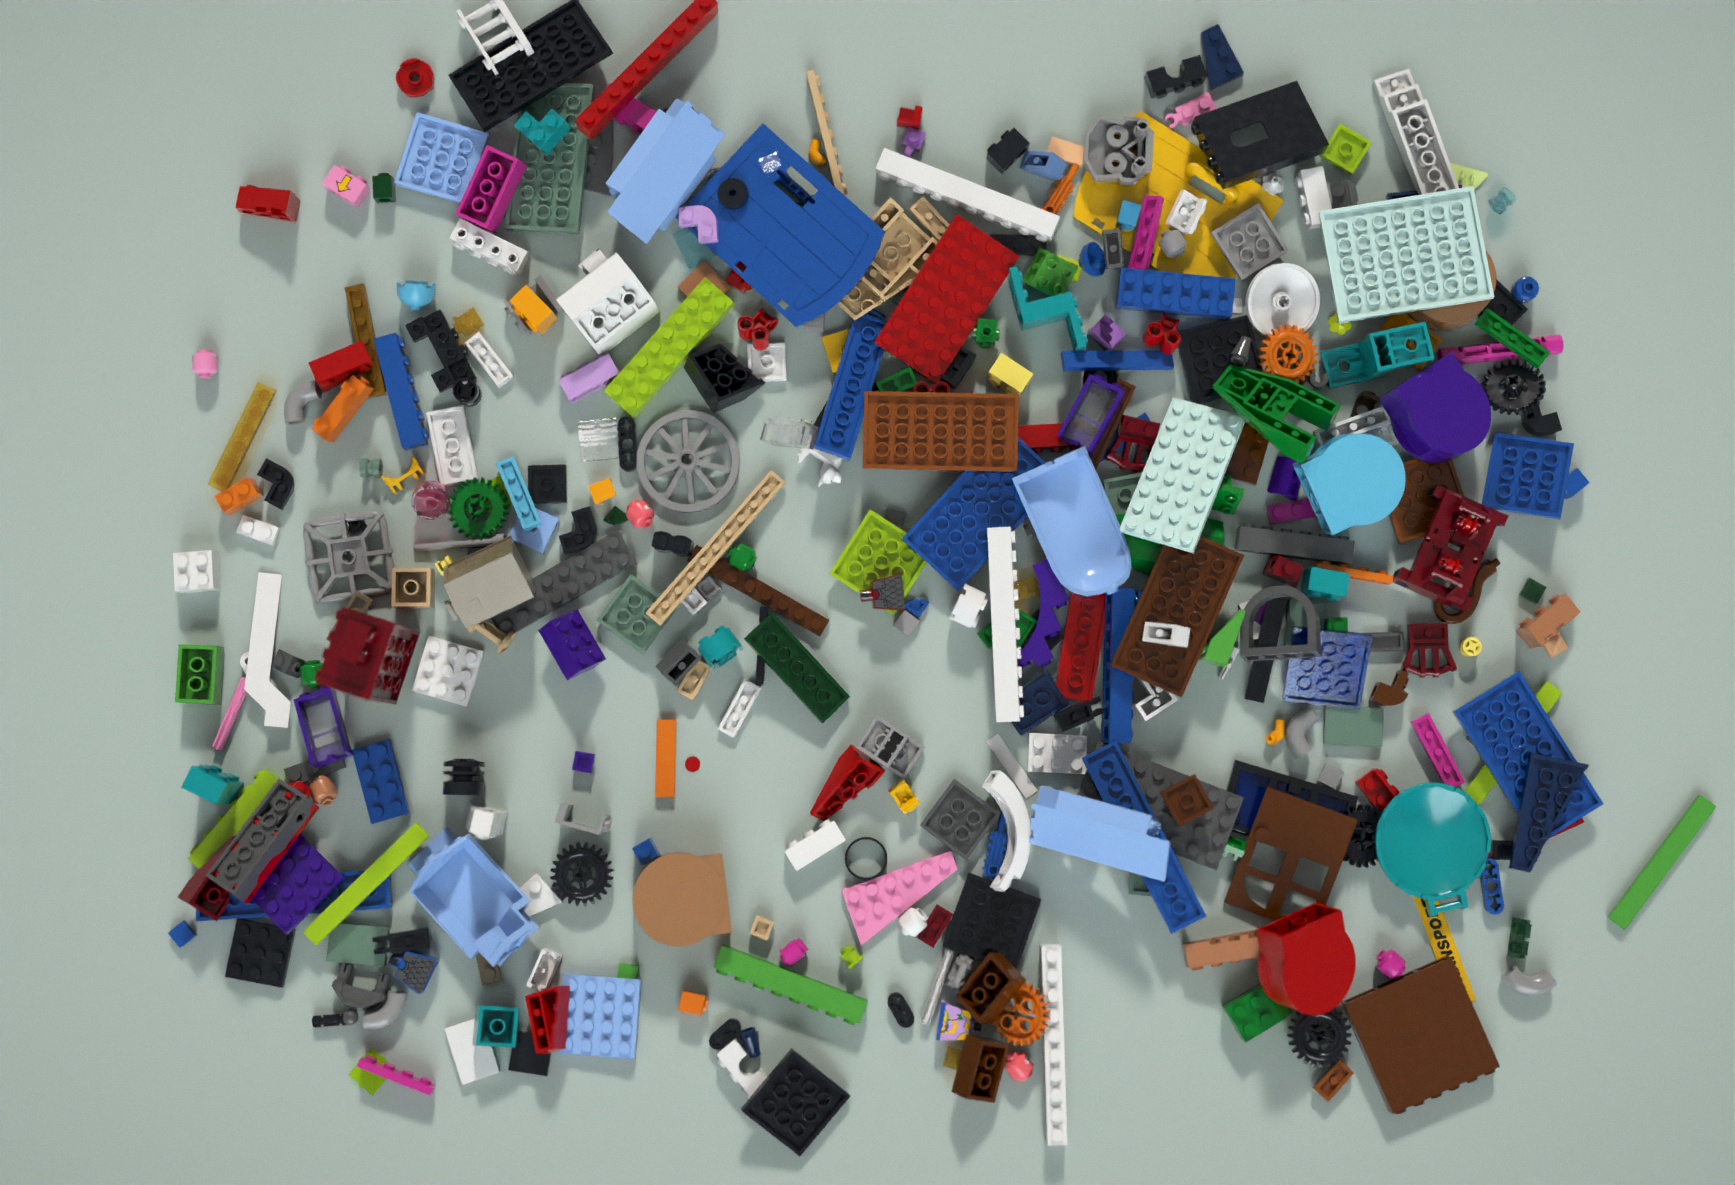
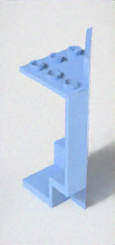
M676 98L666 113L658 109L606 182L610 189L609 192L614 196L615 200L607 212L646 244L658 229L663 232L666 231L678 214V207H683L716 161L713 151L725 136V133L711 124L712 121L702 112L696 111L693 108V104L688 100L684 103Z
M1041 785L1036 804L1032 803L1034 812L1031 816L1030 829H1032L1029 837V843L1165 882L1170 841L1155 838V834H1159L1161 828L1159 818Z
M446 827L408 864L409 868L417 875L412 881L413 885L409 892L470 959L481 953L493 967L496 964L501 966L511 953H515L526 942V938L540 928L525 912L531 900L470 834L463 838L461 836L457 838Z

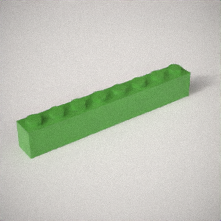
M724 944L720 948L713 967L721 975H734V979L739 982H752L753 987L763 990L765 987L770 989L773 995L782 997L783 994L790 997L789 1001L797 1004L804 1002L812 1010L818 1011V1009L826 1011V1015L833 1018L840 1016L844 1018V1022L855 1025V1023L860 1024L868 1002L865 998Z

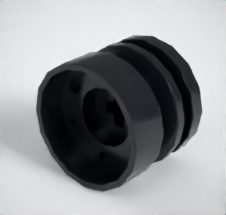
M453 759L443 762V766L452 767V771H443L444 775L452 776V780L443 782L442 795H484V782L476 781V776L485 775V772L476 771V767H485V762L474 759Z

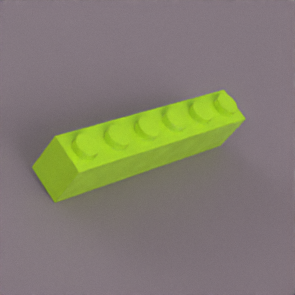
M271 769L260 770L254 776L255 781L251 785L248 784L241 793L243 795L229 805L228 808L230 810L216 820L215 823L217 825L203 835L202 838L204 840L190 850L191 855L187 859L198 869L232 835L236 836L277 780H282Z

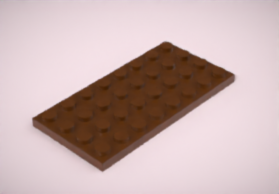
M1202 536L1199 538L1194 553L1163 545L1110 666L1182 697L1244 555ZM1145 622L1173 624L1190 628L1188 647L1142 641Z

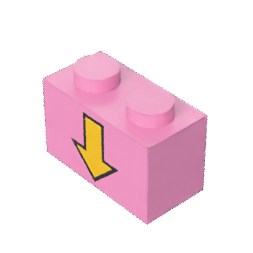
M334 165L322 184L329 191L359 208L370 191V188L366 185L367 181L360 176L355 178L350 175L351 171L343 166L339 168Z

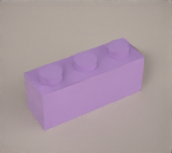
M609 353L606 355L601 354L592 363L588 364L587 362L580 365L577 371L563 374L561 376L562 379L558 381L572 404L611 383L619 374V371Z

